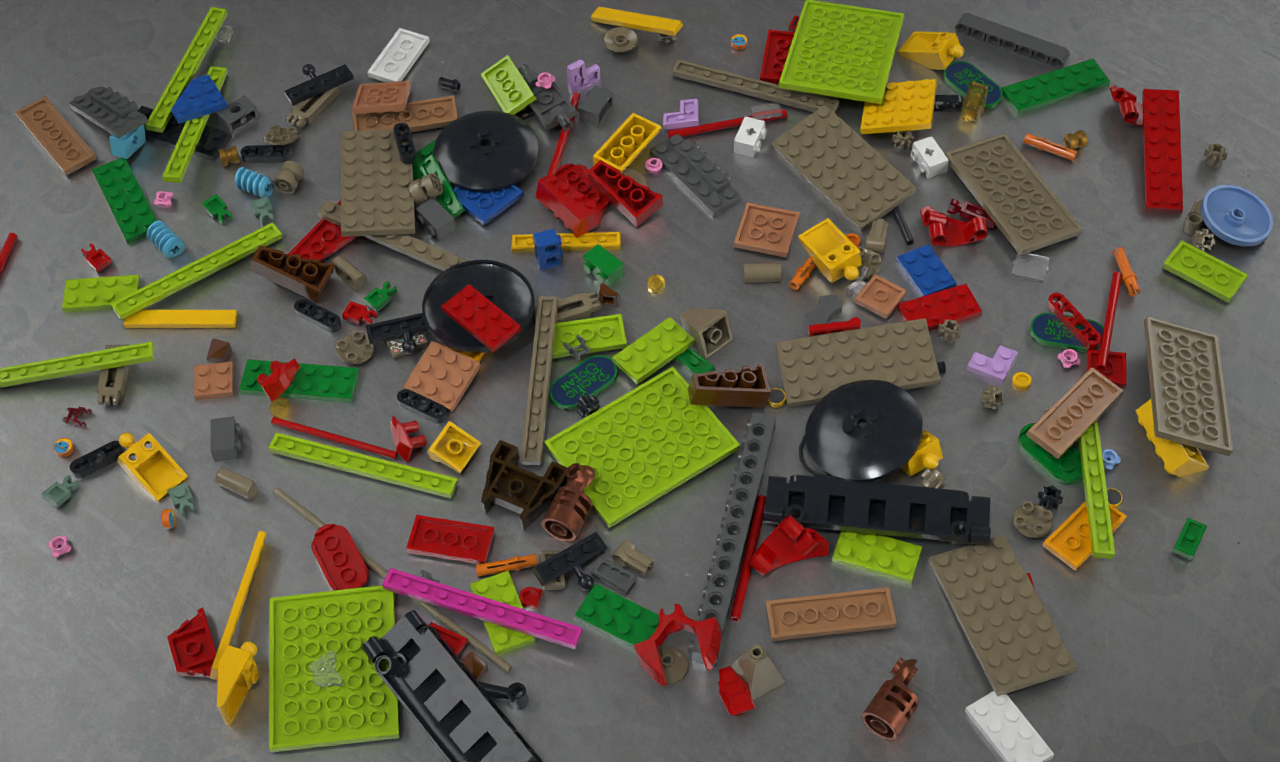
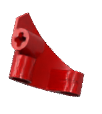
M1116 85L1110 87L1114 102L1118 103L1123 120L1131 125L1143 127L1142 103L1136 101L1137 96L1124 88H1118Z
M930 206L920 210L923 225L928 227L931 243L935 246H961L977 242L988 236L986 222L982 217H975L969 222H964L947 217L945 213L937 212Z
M788 515L764 540L748 564L763 576L775 568L795 561L828 556L829 542L811 528L806 529L791 515Z

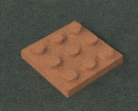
M410 81L360 84L352 106L353 114L359 113L364 115L372 112L381 114L387 111L401 112L405 110L411 89Z
M747 202L734 240V248L787 258L800 212Z
M431 341L404 384L403 389H409L445 406L447 411L453 413L480 369L481 364Z

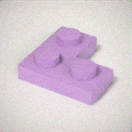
M580 59L567 66L568 88L573 95V93L601 80L600 67L597 64L585 69V63Z
M698 99L681 100L680 112L663 114L664 130L699 126Z
M1001 345L993 359L974 352L967 365V370L1003 384L1018 352Z

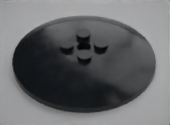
M478 111L452 121L437 137L433 150V155L449 183L461 189L474 192L497 191L518 183L531 172L539 154L538 140L533 129L519 117L501 111Z
M493 260L466 261L446 269L431 282L423 297L422 314L429 332L445 346L463 352L491 351L442 311L441 306L470 284L521 325V331L501 347L516 340L527 329L535 310L534 292L526 277L515 268Z
M881 380L854 381L829 392L814 407L805 428L806 447L813 462L829 476L854 482H871L895 473L913 457L922 440L923 419L916 401L899 386ZM862 422L867 423L863 428L857 427Z

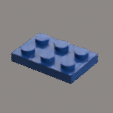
M929 244L897 256L896 262L921 297L956 287L957 282Z

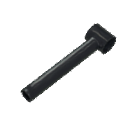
M479 682L490 697L509 701L513 709L520 710L528 704L526 688L522 683L515 682L508 687Z

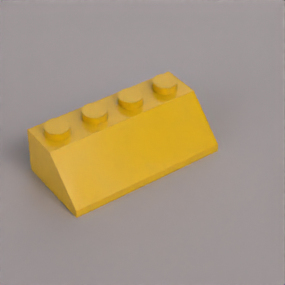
M632 113L593 155V166L602 160L622 173L661 131L662 126Z
M1151 399L1135 410L1138 415V422L1145 427L1147 438L1155 445V452L1164 461V468L1169 474L1183 477L1209 468L1197 447L1155 436Z

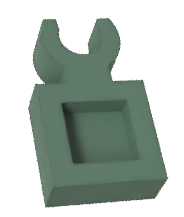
M268 196L251 201L256 219L259 218L262 226H265V220H270L271 223H274L273 210Z
M68 475L63 479L62 484L56 481L42 492V498L57 508L71 497V491L78 489L79 482L76 480L74 483H70L72 480L71 476Z
M187 483L168 490L175 509L179 508L182 518H185L184 512L188 509L193 514L196 513L192 504L194 499Z

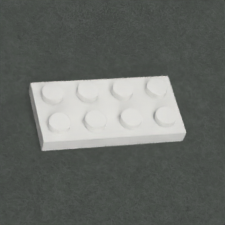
M399 28L367 72L368 77L383 82L402 81L430 42L429 37Z
M992 691L966 707L965 712L1004 762H1047L1054 757L1052 750L1007 694L996 696L995 692Z

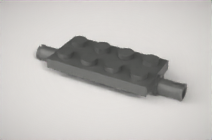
M523 64L525 69L520 66L518 71L537 98L528 106L544 127L549 130L560 124L565 131H568L566 126L572 129L573 123L570 121V118L578 115L577 111L555 82H552L549 89L536 87L535 83L538 81L537 78L540 74L531 71L527 64Z

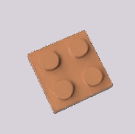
M875 274L856 296L855 303L887 320L898 304L904 299L907 290Z
M232 361L194 366L195 401L234 396V365Z

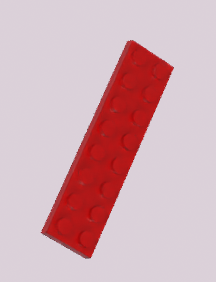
M1143 89L1145 211L1182 213L1183 188L1179 90Z

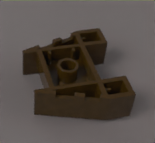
M499 440L490 455L489 469L486 474L485 488L481 498L484 514H487L494 503L520 514L519 522L521 529L525 530L549 509L560 487L566 485L567 476L565 473L568 468L552 461L543 477L516 466L520 459L517 446Z

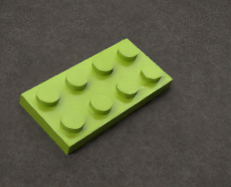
M509 55L480 74L500 107L506 113L515 115L537 99Z
M1183 240L1162 266L1163 269L1227 303L1231 301L1248 277V274Z
M137 274L67 279L65 281L62 310L64 313L111 310V303L139 290L140 276Z
M616 314L556 323L552 359L574 356L567 352L563 343L566 342L567 345L573 348L581 345L576 337L578 334L580 338L583 337L585 340V345L590 347V353L626 348L627 341L622 315ZM581 347V348H579V349L576 350V351H577V352H580V351H582V350H584V349Z
M669 317L614 355L612 360L636 384H639L694 345L695 339Z
M841 531L832 562L912 584L922 546L879 534Z
M509 571L469 584L473 594L523 609ZM483 621L494 652L497 655L536 642L534 636Z

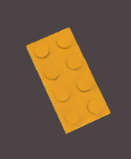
M1086 501L1043 543L1044 548L1075 571L1092 555ZM1109 503L1112 532L1114 533L1126 521L1127 516Z

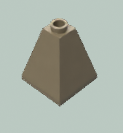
M690 308L680 315L683 328L695 339L694 345L705 360L733 340L728 314L725 310Z
M760 644L745 651L731 665L735 672L741 675L743 681L747 682L753 702L785 684L784 679Z

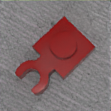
M91 243L89 244L91 250L85 251L83 248L81 249L87 263L97 273L112 263L111 258L102 249L96 251L95 246Z
M352 301L349 302L342 314L344 320L360 324L361 321H364L366 325L373 324V320L369 318H378L376 311H368L367 306Z

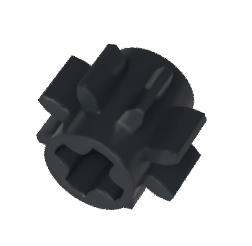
M590 395L581 396L577 400V413L581 417L591 415L599 410L600 405L598 403L600 401L595 395L592 397Z
M1054 485L1043 486L1042 492H1038L1037 498L1040 499L1039 506L1046 510H1057L1058 505L1062 504L1063 497L1060 496L1061 490H1058Z

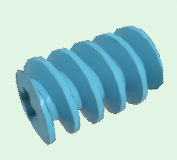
M240 167L235 175V186L238 189L261 198L269 197L272 194L274 184L273 180L270 181L268 176L258 174L256 171L252 172L250 169L246 170L245 167Z
M155 221L149 226L147 238L167 258H175L184 251L185 243L163 221Z

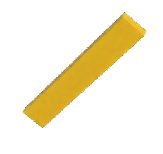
M598 7L590 16L593 22L675 36L683 26L680 20L605 7Z
M620 232L585 233L578 238L573 233L556 234L561 237L562 251H589L597 244L606 250H621ZM533 234L512 235V253L535 252Z
M140 310L125 318L124 327L235 328L238 312L237 310Z

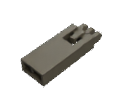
M340 86L296 104L291 109L292 112L286 117V121L299 128H302L305 124L311 125L341 95Z
M581 293L558 300L556 323L591 318V312L602 309L597 293ZM535 307L534 315H533V318H532L535 325H536L537 307Z
M129 344L106 345L105 349L128 346ZM130 365L101 370L97 387L98 405H103L104 398L106 405L111 404L112 398L113 404H118L119 398H124Z

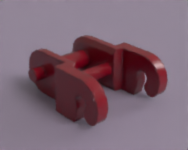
M80 406L79 408L69 407L67 408L69 413L67 417L63 418V421L66 424H73L78 428H85L86 423H80L77 419L82 414L91 415L92 410L87 409L86 411L85 407Z

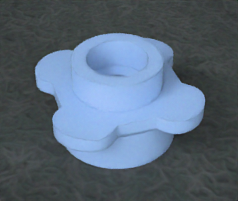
M1105 449L1102 452L1105 469L1112 470L1115 464L1120 463L1121 459L1114 450Z

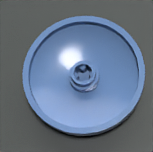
M1234 185L1216 186L1207 192L1201 202L1200 211L1205 224L1216 236L1228 243L1245 247L1255 246L1262 243L1272 230L1273 218L1267 205L1257 195L1242 187Z

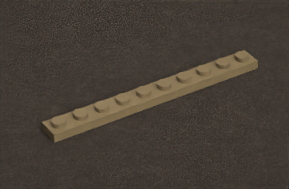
M679 59L672 70V76L811 112H815L825 104L836 114L840 106L839 100L812 93L779 88V85Z
M326 200L317 212L318 217L341 226V205ZM407 234L364 236L441 271L467 261Z
M557 296L538 297L521 452L522 465H541L558 308Z

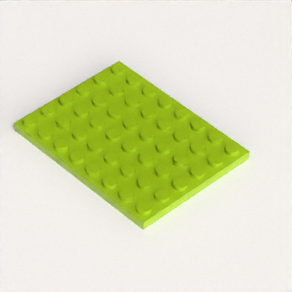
M805 0L779 81V88L882 104L904 21V14L816 0Z
M674 367L669 368L544 441L545 447L560 465L568 468L574 463H579L580 465L591 466L595 470L593 480L584 489L583 493L591 499L594 510L608 528H611L740 449V444L707 405L690 404L688 395L689 384Z
M381 585L270 598L269 750L271 753L400 738L398 698L378 675L374 663L362 650L363 644L372 637L382 638L395 625L394 592L383 589ZM389 662L386 665V670H388L390 666Z

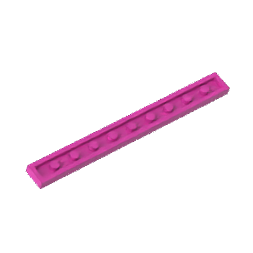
M390 568L382 584L385 590L572 649H576L583 632L581 627Z

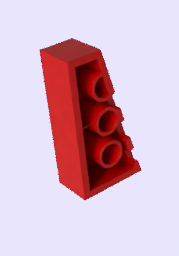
M602 160L587 171L588 180L636 227L663 206V195L655 193L649 187L637 183L630 176L623 175L619 170Z
M548 174L538 180L536 198L548 210H552L554 216L557 219H561L564 222V226L567 229H571L576 238L601 224L603 207L570 187L554 175Z

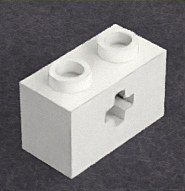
M744 117L734 139V153L754 158L756 151H760L761 140L765 139L767 134L765 121Z
M932 136L913 142L911 157L918 163L921 172L928 179L947 172L949 160Z

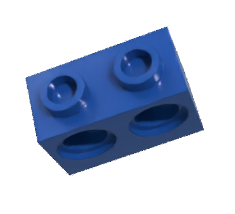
M555 229L534 233L535 256L540 270L560 266L561 258L563 257L560 235H556Z

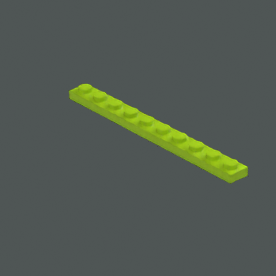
M210 8L149 117L148 122L145 124L147 130L161 133L165 130L173 115L171 108L192 81L228 15L227 9Z
M210 66L207 75L209 74L220 91L228 74L227 68ZM210 114L186 121L162 176L164 182H182Z
M272 222L111 303V307L119 319L122 320L256 252L259 246L266 247L282 239V233Z
M153 341L3 367L0 368V388L154 361L155 345Z
M1097 419L1078 439L1092 556L1114 559L1115 547Z
M277 432L268 447L271 453L450 499L458 485L457 478Z

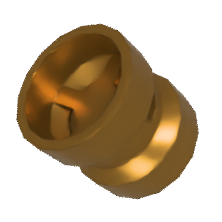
M1083 130L1076 131L1075 134H1065L1063 137L1065 147L1075 150L1077 147L1084 148L1088 144L1087 136Z
M236 146L230 147L227 151L226 149H219L223 166L229 165V162L240 163Z

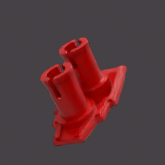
M295 358L284 364L275 360L270 365L272 373L269 376L264 373L258 376L257 382L261 385L271 402L290 386L300 366Z
M392 416L390 429L396 446V452L407 463L412 449L426 447V437L420 435L409 438L408 434L419 432L418 422L414 420L401 423Z
M731 666L719 669L720 681H718L720 690H718V693L730 717L738 716V714L742 715L743 712L755 709L747 682L743 681L741 675L737 674Z

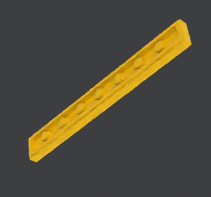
M259 530L211 668L210 679H218V663L228 645L231 644L265 544L266 532Z

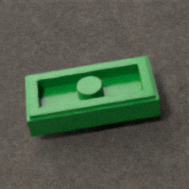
M1187 518L1172 552L1192 560L1207 525Z

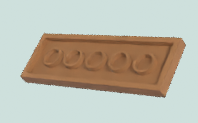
M454 95L407 102L405 110L401 112L387 111L381 114L372 112L360 115L359 113L353 114L352 111L354 131L394 129L396 124L405 123L409 126L411 132L446 127L452 121L458 119Z
M46 96L15 112L18 119L66 176L97 159L93 151Z
M1091 368L1028 430L1026 436L1059 459L1118 399L1124 390L1094 368Z
M889 587L766 601L772 642L896 628L897 626Z

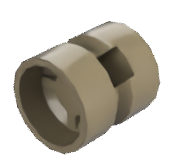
M285 161L273 181L274 187L284 194L294 193L298 182H300L304 174V169L296 162Z
M434 173L409 183L411 196L414 197L418 204L429 200L430 197L434 198L441 195L443 192L441 182Z

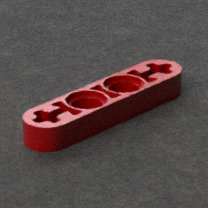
M1052 293L1048 298V308L1085 348L1090 350L1097 349L1101 343V335L1063 294ZM1070 312L1073 314V316L1066 317L1063 313ZM1083 325L1085 329L1078 330L1075 326Z

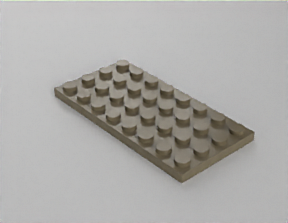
M825 104L771 142V147L861 232L870 227L874 220L881 219L893 210L894 207L900 205L917 192L916 186Z
M394 129L341 131L342 237L415 234L414 197L411 196L409 190V183L413 181L412 163L404 164L401 162L394 138ZM401 142L400 144H402V145H407V144H409V143H408V142Z
M1005 133L945 152V156L949 160L948 164L1019 255L1082 233V227Z
M1147 316L1144 320L1155 436L1230 456L1233 452L1218 336Z
M926 318L776 342L788 408L816 404L834 389L860 380L886 381L904 390L941 384Z
M1005 534L990 538L989 545L971 544L929 557L928 562L996 696L1076 672L1077 666Z

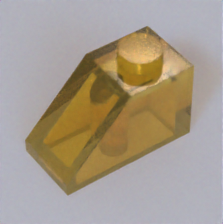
M974 81L970 83L961 108L960 119L975 125L977 124L985 109L988 86Z

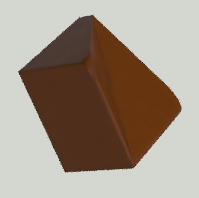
M601 283L599 290L601 305L618 306L620 295Z
M213 338L206 358L207 361L214 363L226 362L232 352L230 343Z
M473 651L461 661L477 681L488 671L487 663Z

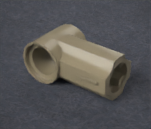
M1202 200L1195 201L1191 211L1187 214L1183 231L1187 235L1193 236L1196 234V230L1200 231L1204 222L1200 211Z
M878 218L872 222L865 249L880 254L884 253L885 237L888 229V223L884 219Z
M623 540L611 556L618 565L622 567L629 566L644 576L651 572L655 564L654 559L638 551L637 547L628 540Z

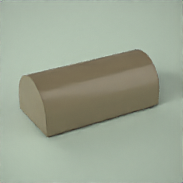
M338 256L333 259V264H335L333 272L351 288L358 292L366 285L367 277L344 257Z
M781 263L744 264V283L781 282Z
M221 467L216 475V484L247 499H253L259 491L254 481L224 467Z

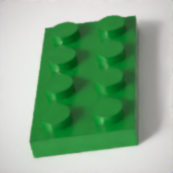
M596 583L574 614L575 620L633 649V645L649 639L659 624L658 614Z

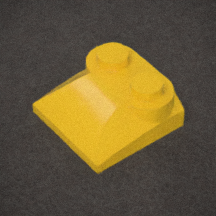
M449 421L427 453L434 462H441L456 472L461 473L481 442Z

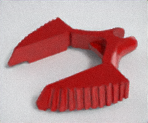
M674 604L675 610L670 615H666L663 608L660 609L658 614L659 624L653 635L649 639L633 645L643 670L656 683H660L661 686L667 685L659 647L669 634L681 630L697 635L703 662L707 671L713 668L712 664H715V660H717L716 655H718L720 640L722 639L720 637L722 636L720 624L715 617L702 621L691 619L685 615L680 604Z

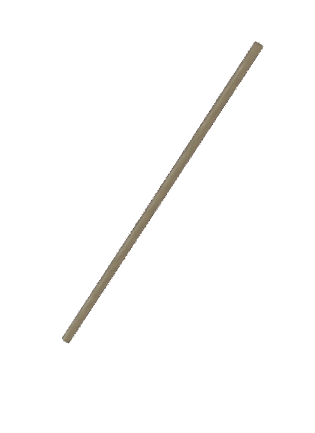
M280 488L274 489V495L317 528L327 525ZM359 550L366 565L385 579L388 571ZM408 597L451 631L467 638L468 644L506 673L512 670L513 667L433 605Z

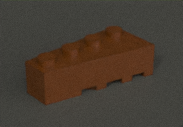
M259 246L251 259L250 271L317 303L333 274L335 264H325L317 259L312 258V260L301 258V255L285 254L284 251Z
M764 363L752 368L750 366H743L740 370L725 369L721 373L712 371L693 374L688 387L691 405L765 407L771 393Z

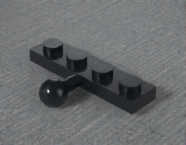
M306 64L302 68V73L305 77H310V80L289 88L284 93L291 105L294 106L353 80L352 72L344 64L316 76L315 67L312 64Z
M422 313L365 325L369 344L403 337L402 350L406 354H413L417 349L415 341L411 340L410 335L429 331L425 325Z
M596 531L534 566L532 572L543 587L573 570L578 577L579 588L588 591L593 587L594 580L592 576L583 572L580 565L601 554L608 547Z

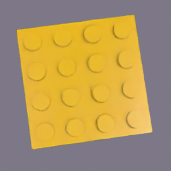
M936 79L887 83L882 104L865 102L860 128L861 134L931 129L937 89Z

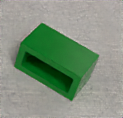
M599 244L582 256L584 270L594 275L600 283H604L608 287L625 275L624 263Z

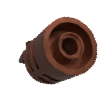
M579 463L572 464L566 470L567 483L565 486L560 487L541 522L542 527L547 533L566 542H572L576 539L593 507L591 499L583 491L593 480L595 470L591 466L580 465Z
M900 657L890 671L893 678L883 683L862 713L861 718L864 724L872 732L884 739H897L918 708L919 700L917 696L906 687L918 671L915 667L917 659L904 660Z

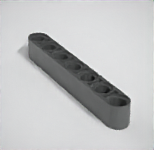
M964 13L955 26L956 32L962 36L1054 69L1063 68L1070 56L1069 50L1065 47L970 13Z

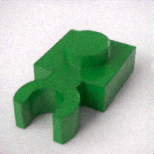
M217 194L202 203L203 208L213 219L218 216L221 225H225L224 217L232 220L231 213L226 211L228 209L227 205Z
M387 281L383 284L381 290L376 287L364 297V303L378 312L390 302V297L397 293V287L394 286L392 289H389L391 285Z

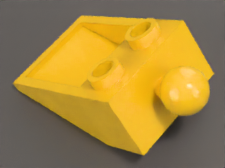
M914 31L897 53L929 69L945 70L954 58H961L964 55V48L960 45L956 33Z
M829 218L798 235V239L820 272L831 283L843 276L848 280H855L858 277L859 270L857 268L862 265L861 252Z
M923 429L922 440L916 453L901 470L913 476L925 468L935 469L939 464V460L943 459L939 439Z
M129 432L122 433L119 436V444L129 449L118 457L117 463L157 502L169 493V489L178 486L188 478V475L150 433L134 443V436ZM148 444L151 448L147 449L145 445ZM134 455L136 460L131 461L129 457Z
M250 641L243 643L240 649L228 645L218 663L217 708L225 724L229 727L251 686L259 678V671L253 659L257 653V646Z

